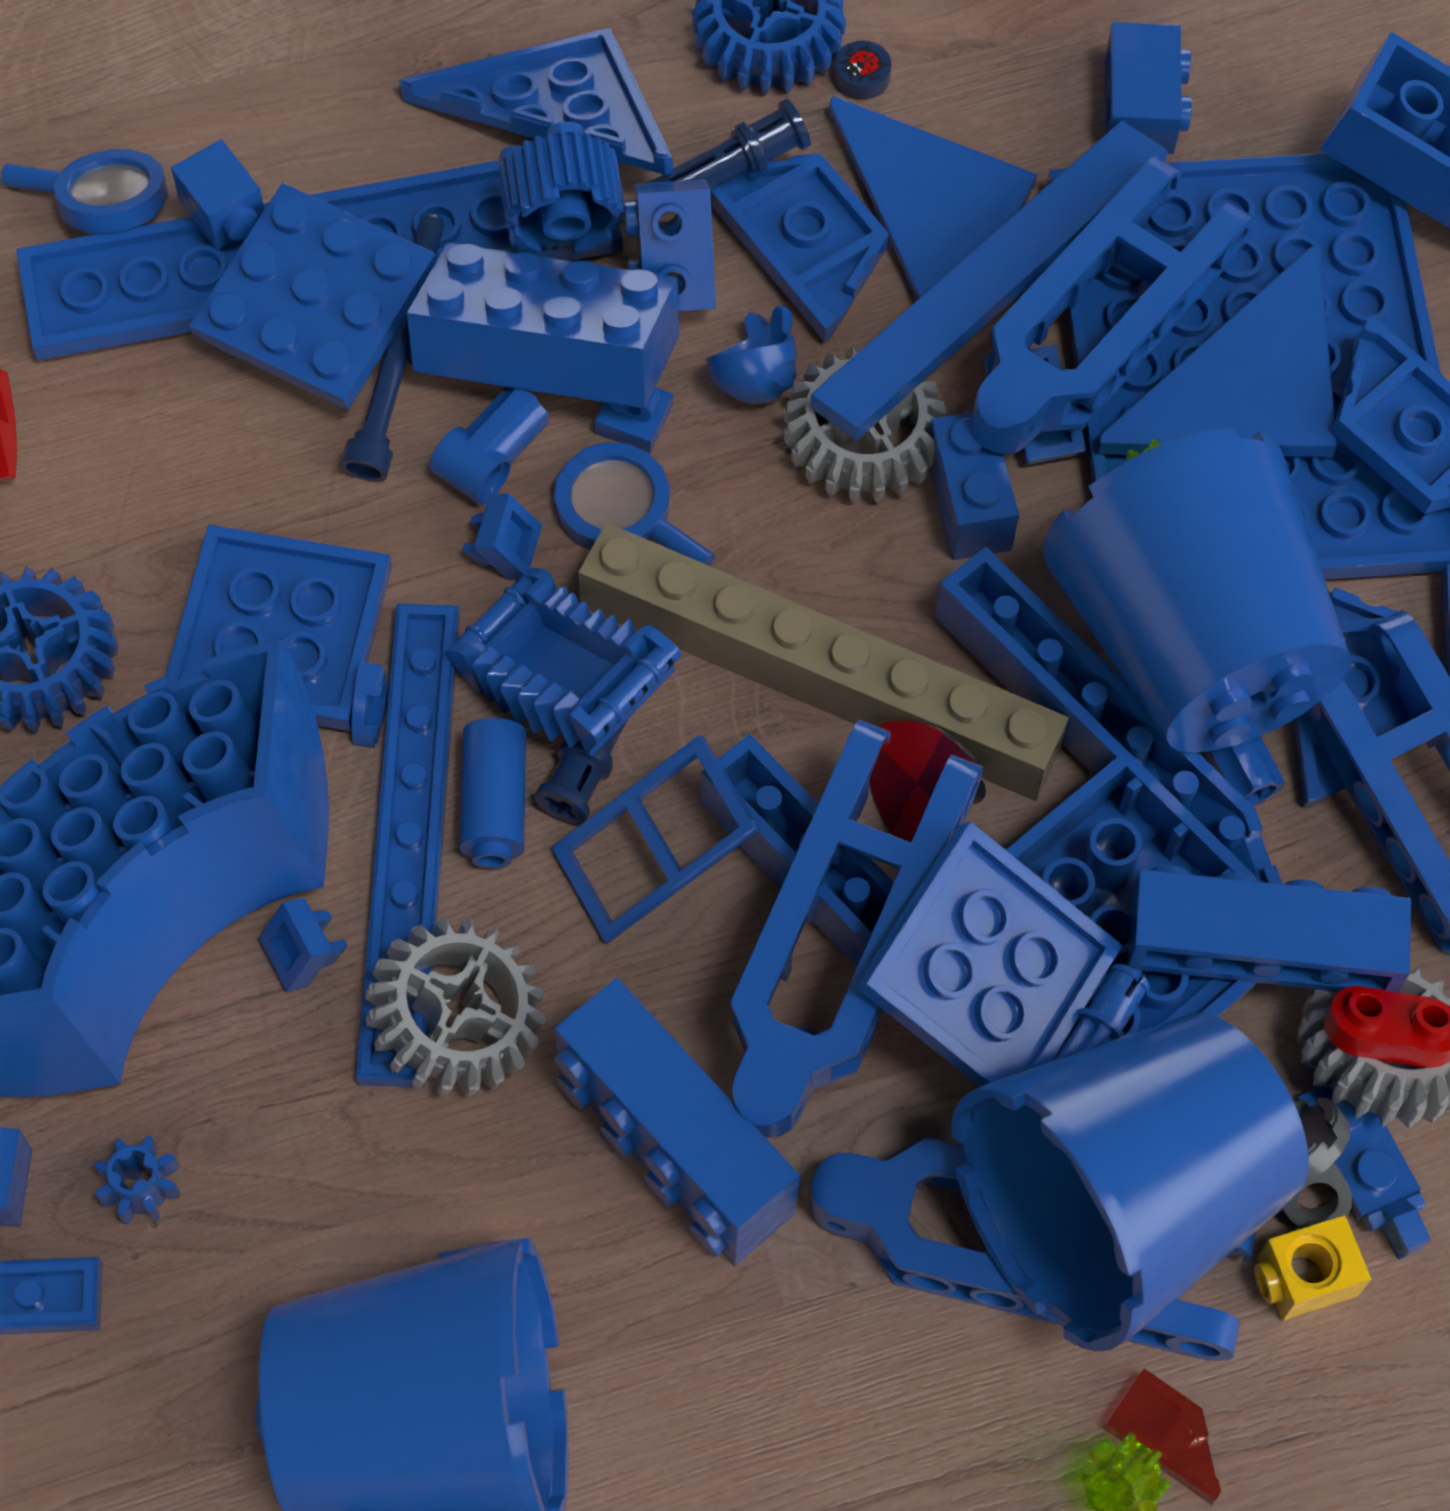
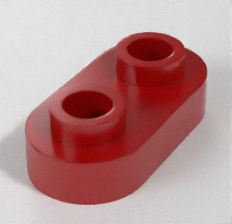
M1351 986L1342 989L1335 995L1325 1014L1324 1029L1328 1038L1337 1048L1347 1054L1426 1068L1439 1067L1450 1061V1006L1438 999L1363 986Z

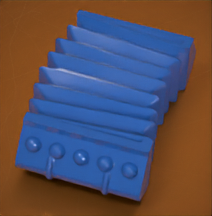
M542 568L528 569L511 587L505 588L503 595L473 625L466 626V632L445 652L448 660L470 683L473 690L480 694L485 692L491 703L497 701L502 713H507L510 710L515 722L520 724L528 720L535 734L544 728L551 742L562 733L570 748L581 740L586 754L591 757L675 671L674 665L682 656L680 649L670 639L649 624L635 631L630 619L619 627L616 617L612 615L606 620L602 609H598L591 615L585 601L579 605L575 593L569 594L565 586L557 589L551 573Z

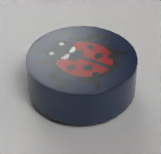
M867 40L850 42L844 45L835 57L834 81L837 87L850 97L857 99L876 97L884 92L889 85L892 67L891 57L881 45Z

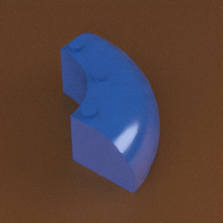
M281 639L235 649L203 660L204 670L188 675L171 684L163 676L144 685L147 691L146 695L116 712H113L110 706L107 705L66 732L71 741L56 750L40 765L32 758L0 786L1 1097H42L120 1085L132 1039L145 1012L167 980L190 955L225 927L250 912L276 900L324 887L329 832V796L324 754L309 695L297 666Z

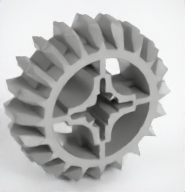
M852 345L846 352V360L841 361L828 352L823 360V368L809 364L808 369L804 372V381H795L791 388L790 401H788L784 408L783 421L786 423L784 442L787 448H792L791 460L794 463V468L806 467L805 477L808 479L809 485L825 479V490L829 498L842 488L849 490L848 495L853 504L860 498L861 492H870L873 499L879 504L884 499L885 489L889 488L902 498L903 494L907 492L908 481L921 485L922 481L926 479L927 469L932 466L934 456V439L929 435L931 419L945 417L946 407L944 406V401L937 400L939 390L936 387V381L922 382L857 441L831 422L819 427L817 420L820 414L810 407L811 394L858 353ZM910 423L913 432L903 443L894 448L891 443V437L898 434L900 426Z
M446 917L436 922L432 929V934L420 924L412 928L408 935V942L396 939L391 943L387 950L389 959H380L377 962L372 973L378 982L371 983L365 995L366 1001L377 1007L369 1011L366 1016V1023L368 1027L384 1030L374 1042L375 1051L395 1049L397 1055L390 1064L392 1073L402 1071L407 1064L416 1070L412 1077L414 1088H421L428 1077L436 1079V1089L439 1097L447 1096L452 1090L455 1081L458 1082L466 1098L476 1094L480 1088L481 1081L490 1090L496 1089L505 1079L504 1072L516 1075L525 1065L523 1055H531L537 1048L539 1038L533 1032L539 1031L545 1024L546 1014L534 1007L539 1005L544 999L545 988L526 985L536 973L535 964L517 966L514 959L520 952L519 943L508 945L505 950L495 944L499 938L497 927L490 928L485 936L481 938L475 935V926L472 918L463 921L457 933H454ZM436 965H454L464 968L462 972L451 976L442 975L433 970L429 975L421 972L425 968ZM483 980L495 991L501 1005L495 1003L487 996L484 991ZM463 987L466 989V992L460 1004L464 1006V1009L460 1015L456 1016L448 1028L446 1021L451 1010L447 1006L451 1000H455ZM407 1000L412 1002L411 1009L418 1012L426 1020L429 1030L428 1037L414 1022ZM460 1038L473 1040L477 1043L484 1039L492 1043L489 1047L475 1051H458L447 1048L450 1042Z
M1420 966L1410 972L1399 990L1400 993L1435 998L1450 1006V998L1443 994L1444 980L1433 984L1421 978ZM1315 989L1312 996H1308L1301 1011L1303 1016L1300 1020L1301 1023L1298 1028L1296 1042L1303 1046L1301 1064L1315 1069L1313 1073V1086H1330L1333 1089L1332 1102L1336 1104L1346 1100L1354 1105L1356 1119L1367 1112H1371L1377 1115L1382 1127L1397 1117L1408 1129L1416 1122H1419L1421 1118L1433 1123L1437 1117L1443 1115L1445 1110L1450 1111V1061L1439 1067L1426 1068L1347 1054L1330 1041L1324 1029L1325 1014L1339 991Z

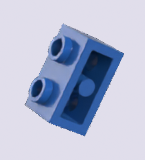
M706 179L635 183V200L624 201L626 236L638 238L639 260L628 261V270H647L659 275L677 272L679 273L677 275L679 311L716 309L710 187ZM666 212L676 213L674 218L669 221L659 220L661 215Z

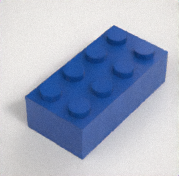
M1391 31L1360 73L1319 150L1450 228V67Z
M447 243L407 311L413 372L646 408L679 338L677 277L654 274L640 269L626 270L599 266L588 261L572 262L539 257L528 252L512 253L480 248L473 244L458 245Z
M617 977L555 1027L557 1055L554 1059L561 1074L556 1079L561 1090L577 1108L582 1110L589 1105L604 1121L600 1130L606 1140L623 1158L633 1154L649 1171L644 1176L645 1181L666 1206L672 1207L677 1202L694 1221L689 1225L690 1231L710 1255L717 1257L722 1252L736 1266L795 1215L800 1174L751 1122L741 1116L735 1104Z

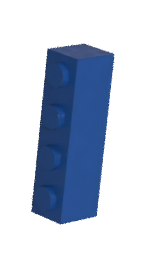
M1173 865L1157 866L1151 870L1140 869L1131 893L1127 966L1135 970L1330 991H1341L1351 986H1363L1399 992L1410 974L1411 898L1391 896L1389 891L1378 887H1360L1351 892L1324 889L1322 884L1312 880H1292L1285 884L1257 882L1255 877L1239 872L1224 873L1218 877L1191 875L1185 868Z

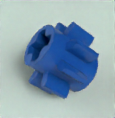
M148 1135L142 1141L141 1146H126L120 1138L115 1140L117 1151L112 1155L109 1162L98 1161L94 1165L98 1174L109 1182V1184L100 1187L95 1193L102 1206H110L120 1201L118 1215L124 1224H129L134 1214L149 1213L153 1220H160L158 1208L164 1203L166 1197L174 1199L179 1198L181 1194L177 1185L165 1177L174 1173L179 1168L173 1153L165 1154L156 1159L157 1146L152 1136ZM143 1170L148 1172L150 1176L149 1181L138 1180ZM127 1178L137 1180L132 1190L128 1189L125 1184Z

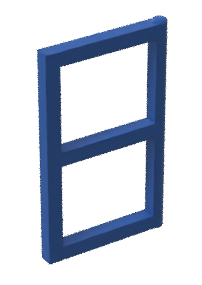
M698 735L551 848L596 925L602 941L610 943L760 831V826L752 818L705 737ZM698 757L739 828L684 869H681L644 806L642 799ZM626 811H629L668 881L616 920L612 921L573 852Z

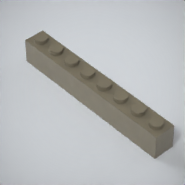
M605 523L578 572L580 604L585 601L591 612L594 613L598 609H602L605 618L608 619L614 615L617 622L621 625L630 619L635 631L649 624L658 629L684 652L853 724H856L858 720H863L876 726L889 721H920L941 728L962 743L980 761L979 765L983 766L982 779L1031 800L1037 801L1060 752L1069 717L609 523Z

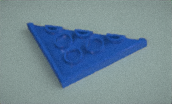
M611 28L399 80L401 95L405 102L532 138L535 136L545 138L548 128L555 123L576 122L582 126L583 135L588 133L591 139L599 137L601 138V143L608 142L609 148L614 149L618 162L662 175L674 173L672 155Z
M832 96L829 102L828 114L831 121L836 123L845 143V151L861 185L865 186L875 207L877 220L889 233L888 244L891 250L895 251L906 274L905 280L915 302L1026 205L1035 187L1036 173L836 96Z
M1310 247L1103 432L1098 443V454H1142L1159 445L1188 435L1215 429L1233 428L1238 438L1250 439L1258 431L1268 434L1277 442L1283 456L1333 457L1337 441L1336 436L1332 434L1335 418L1320 248Z

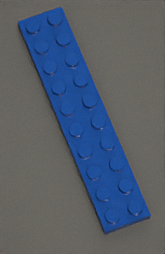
M498 160L311 195L413 243L416 241L422 218L429 213L440 215L444 221V230L436 255L437 259L447 243L458 245L473 244L480 248L512 253L524 252V250H516V245L512 246L510 243L509 229L506 228ZM269 202L263 203L264 209L267 207ZM191 217L138 226L131 230L111 234L99 233L17 248L32 348L37 361L192 332L189 325L245 239L233 241L216 251ZM617 223L618 228L616 230H611V245L601 246V251L599 252L590 251L589 256L583 254L574 255L573 249L569 246L563 250H558L557 247L546 250L545 246H541V255L536 256L572 261L623 251V238L619 223Z

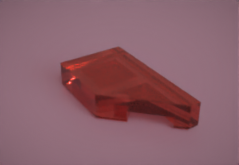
M1144 1368L1107 1422L1104 1430L1212 1505L1220 1495L1221 1488L1219 1479H1216L1207 1440L1209 1435L1203 1408Z

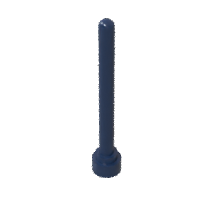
M429 213L422 218L415 244L435 252L436 255L444 230V221L440 215ZM407 317L383 354L363 429L356 431L354 438L348 439L344 447L340 468L358 479L380 482L386 480L389 473L393 452L389 449L390 440L386 437L411 348Z

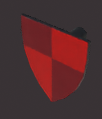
M889 721L878 725V727L889 730L891 737L889 744L883 743L870 776V783L874 800L888 830L893 836L912 842L949 757L955 755L978 765L980 761L962 743L941 728L920 721ZM980 780L972 803H980L985 797L986 787L982 780Z

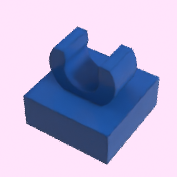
M655 387L646 408L604 402L595 420V434L619 443H628L651 453L672 409L673 393Z
M510 493L489 495L485 511L474 515L470 521V524L479 531L476 542L464 544L462 551L478 565L486 566L491 564L507 580L519 579L531 568L542 524Z
M305 897L282 902L259 937L287 992L309 987L321 968L334 964L348 946L345 939L328 942L323 931L332 920V915L329 911L325 910L312 912Z

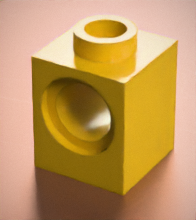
M1345 1215L1268 1239L1257 1256L1259 1264H1256L1254 1267L1256 1282L1263 1299L1267 1304H1276L1282 1321L1356 1298L1371 1281V1276ZM1307 1258L1313 1261L1321 1270L1322 1282L1308 1283L1300 1279L1293 1270L1292 1259Z

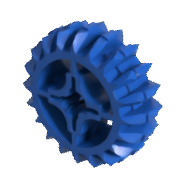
M696 0L695 9L692 11V26L695 27L694 42L697 46V51L703 52L706 68H718V74L722 82L737 77L742 92L751 84L760 85L765 96L773 85H780L789 94L795 80L809 87L814 79V73L826 74L831 65V59H834L842 48V35L845 34L846 17H844L843 11L844 2L843 0Z
M27 566L23 571L21 580L12 581L8 575L2 571L0 572V680H3L0 681V723L9 732L15 728L21 719H24L28 730L36 734L40 727L41 719L49 717L54 725L62 729L64 722L62 713L72 709L75 713L85 716L87 707L83 698L91 696L103 699L104 687L100 679L114 677L115 666L111 657L118 655V643L115 635L112 634L115 626L110 613L102 610L101 599L93 590L85 592L82 582L75 576L63 582L60 574L52 567L41 580H38L34 570ZM36 616H48V618H37ZM26 635L30 636L33 646L37 647L34 649L38 659L37 664L32 663L29 653L26 652L28 650L24 640ZM68 661V663L56 673L58 668ZM21 680L27 681L28 684H13L9 682Z

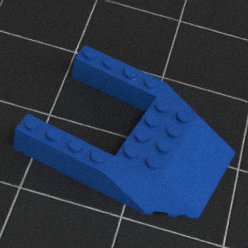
M985 546L940 582L934 618L1010 693L1069 717L1062 745L1094 775L1093 778L1006 849L1122 945L1085 1008H1088L1109 975L1110 968L1114 964L1127 965L1131 893L1140 869L1151 870L1157 866L1173 865L1185 868L1191 875L1218 877L1224 873L1239 872L1255 877L1257 882L1283 884L1277 866H1272L1261 837L1263 828L1255 807L1198 752L1188 753L1173 749L1128 684L990 549ZM748 734L719 757L718 761L752 818L760 826V831L740 846L781 888L818 807V803L751 734ZM704 769L701 772L700 804L731 834L739 826ZM845 848L839 864L832 863L818 895V912L813 922L857 968L894 882L870 857ZM1136 970L1138 974L1131 984L1135 986L1138 979L1144 976L1150 984V990L1141 999L1122 1031L1127 1036L1191 1013H1207L1219 1018L1258 983ZM1076 1023L1074 1024L1073 1028L1071 1029V1031H1070V1033L1068 1034L1067 1038L1065 1039L1064 1043H1063L1062 1046L1060 1047V1049H1059V1051L1057 1052L1056 1056L1054 1057L1053 1061L1056 1059V1057L1058 1056L1059 1052H1060L1061 1049L1063 1048L1064 1044L1066 1043V1041H1067L1068 1038L1070 1037L1071 1033L1073 1032V1030H1074L1075 1027L1077 1026Z

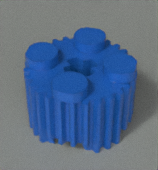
M558 122L548 128L545 138L535 136V141L525 140L523 141V146L514 145L501 150L498 159V171L506 228L509 229L510 243L512 246L516 245V250H524V252L541 255V246H545L546 250H551L553 247L563 250L569 246L573 249L574 255L583 254L589 256L590 251L599 252L601 251V246L611 245V230H616L618 228L617 223H622V216L625 215V204L617 155H615L613 148H609L608 142L601 143V138L599 137L591 139L588 133L583 135L582 126L576 122Z

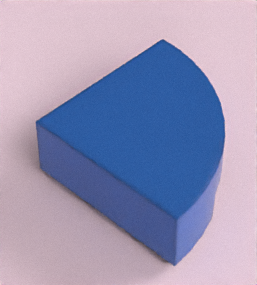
M359 661L352 707V743L355 746L375 748V744L379 742L389 696L385 671L382 669L381 664Z

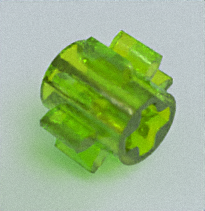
M1129 1433L1116 1448L1105 1437L1101 1438L1088 1452L1090 1461L1076 1474V1479L1086 1484L1085 1492L1088 1501L1085 1507L1088 1510L1093 1509L1094 1511H1156L1158 1509L1156 1501L1160 1500L1171 1486L1169 1480L1160 1477L1159 1459L1162 1454L1159 1451L1153 1452L1146 1445L1136 1442L1135 1435Z

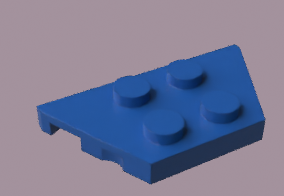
M821 153L792 156L785 161L770 160L767 162V169L760 173H750L746 170L711 189V206L824 342L830 339L886 251L889 240V233Z
M1372 316L1367 320L1359 334L1332 434L1422 513L1425 514L1449 508L1450 382Z
M1335 587L1332 592L1329 591L1351 662L1343 679L1378 737L1412 720L1391 684L1395 678L1378 649L1374 633H1369L1370 625L1398 611L1382 605L1370 606L1364 603L1359 596ZM1302 714L1292 720L1303 807H1313L1346 787L1306 717Z

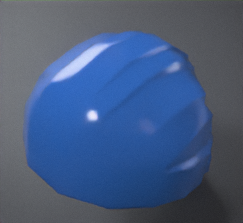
M777 305L773 309L770 324H767L765 317L749 312L744 319L749 338L706 358L710 378L718 390L738 400L740 403L767 404L781 397L782 393L792 387L797 376V351L794 337L790 335L793 324L792 312L787 306Z

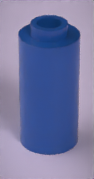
M479 719L468 723L463 728L460 851L465 856L472 858V862L475 865L483 868L506 867L511 863V859L519 857L525 850L527 731L520 723L508 719Z

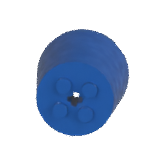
M1222 428L1188 435L1159 445L1124 462L1088 486L1093 498L1075 514L1073 511L1062 510L1050 526L1044 539L1042 554L1051 575L1173 749L1188 753L1209 752L1232 747L1267 734L1301 716L1323 700L1338 686L1350 667V655L1285 458L1277 442L1264 432L1258 431L1252 438L1245 439L1238 438L1233 428Z
M1207 1013L1187 1014L978 1087L967 1093L956 1106L951 1126V1136L959 1143L963 1142L966 1164L955 1169L960 1189L975 1227L994 1262L1015 1292L1036 1315L1048 1309L1065 1324L1063 1326L1064 1339L1083 1349L1099 1352L1112 1350L1129 1340L1294 1200L1305 1186L1309 1169L1308 1147L1302 1122L1280 1076L1269 1060L1248 1037L1225 1020Z
M529 1238L506 1240L278 1303L270 1309L264 1324L260 1348L259 1399L256 1403V1427L261 1442H264L272 1485L283 1511H565L569 1463L565 1389L551 1390L547 1348L559 1347L560 1343L545 1270L539 1253Z

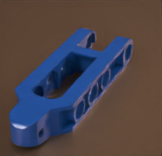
M1156 156L1151 157L993 326L991 346L994 349L984 360L987 378L978 389L971 416L970 430L974 439L981 446L993 452L1008 454L1025 448L1043 431L1084 429L1233 261L1247 241L1253 229L1255 218L1228 202L1216 212L1189 244L1179 252L1145 230L1149 217L1159 207L1169 189L1175 190L1181 178L1180 171ZM1117 262L1151 284L1076 369L1059 370L1028 350L1034 343L1040 346L1044 342L1049 326L1068 306L1072 309L1075 308L1080 302L1083 289L1101 270L1107 273Z
M1401 610L1370 625L1369 633H1374L1378 649L1395 678L1391 684L1412 720L1377 737L1344 679L1329 695L1306 711L1304 716L1409 898H1411L1439 950L1450 955V861L1391 761L1426 743L1429 749L1434 746L1436 747L1450 771V677L1417 622L1407 612Z
M858 720L854 725L730 1002L734 1012L732 1023L745 1052L734 1078L732 1087L733 1103L741 1116L751 1122L765 1138L782 1136L792 1130L799 1121L813 1090L858 1072L884 1010L855 988V986L957 827L964 824L981 780L983 766L955 755L949 757L913 840L908 842L857 822L868 798L871 773L883 743L889 744L891 732L863 720ZM845 848L900 870L832 1027L818 1034L811 1035L774 1020L769 1005L780 980L787 982L790 976L793 950L806 921L813 923L816 917L819 891L832 863L839 864Z
M926 1137L887 1161L855 1153L840 1152L828 1157L817 1168L810 1189V1208L815 1220L822 1228L835 1235L868 1244L894 1285L1065 1326L1048 1309L1036 1315L1015 1292L990 1254L918 1237L909 1223L908 1219L915 1189L922 1190L923 1184L962 1193L955 1170L966 1164L964 1147L962 1145ZM1256 1232L1228 1256H1243L1242 1261L1244 1262L1251 1260ZM1176 1299L1127 1341L1194 1358L1226 1361L1234 1358L1240 1324L1237 1318L1224 1311Z

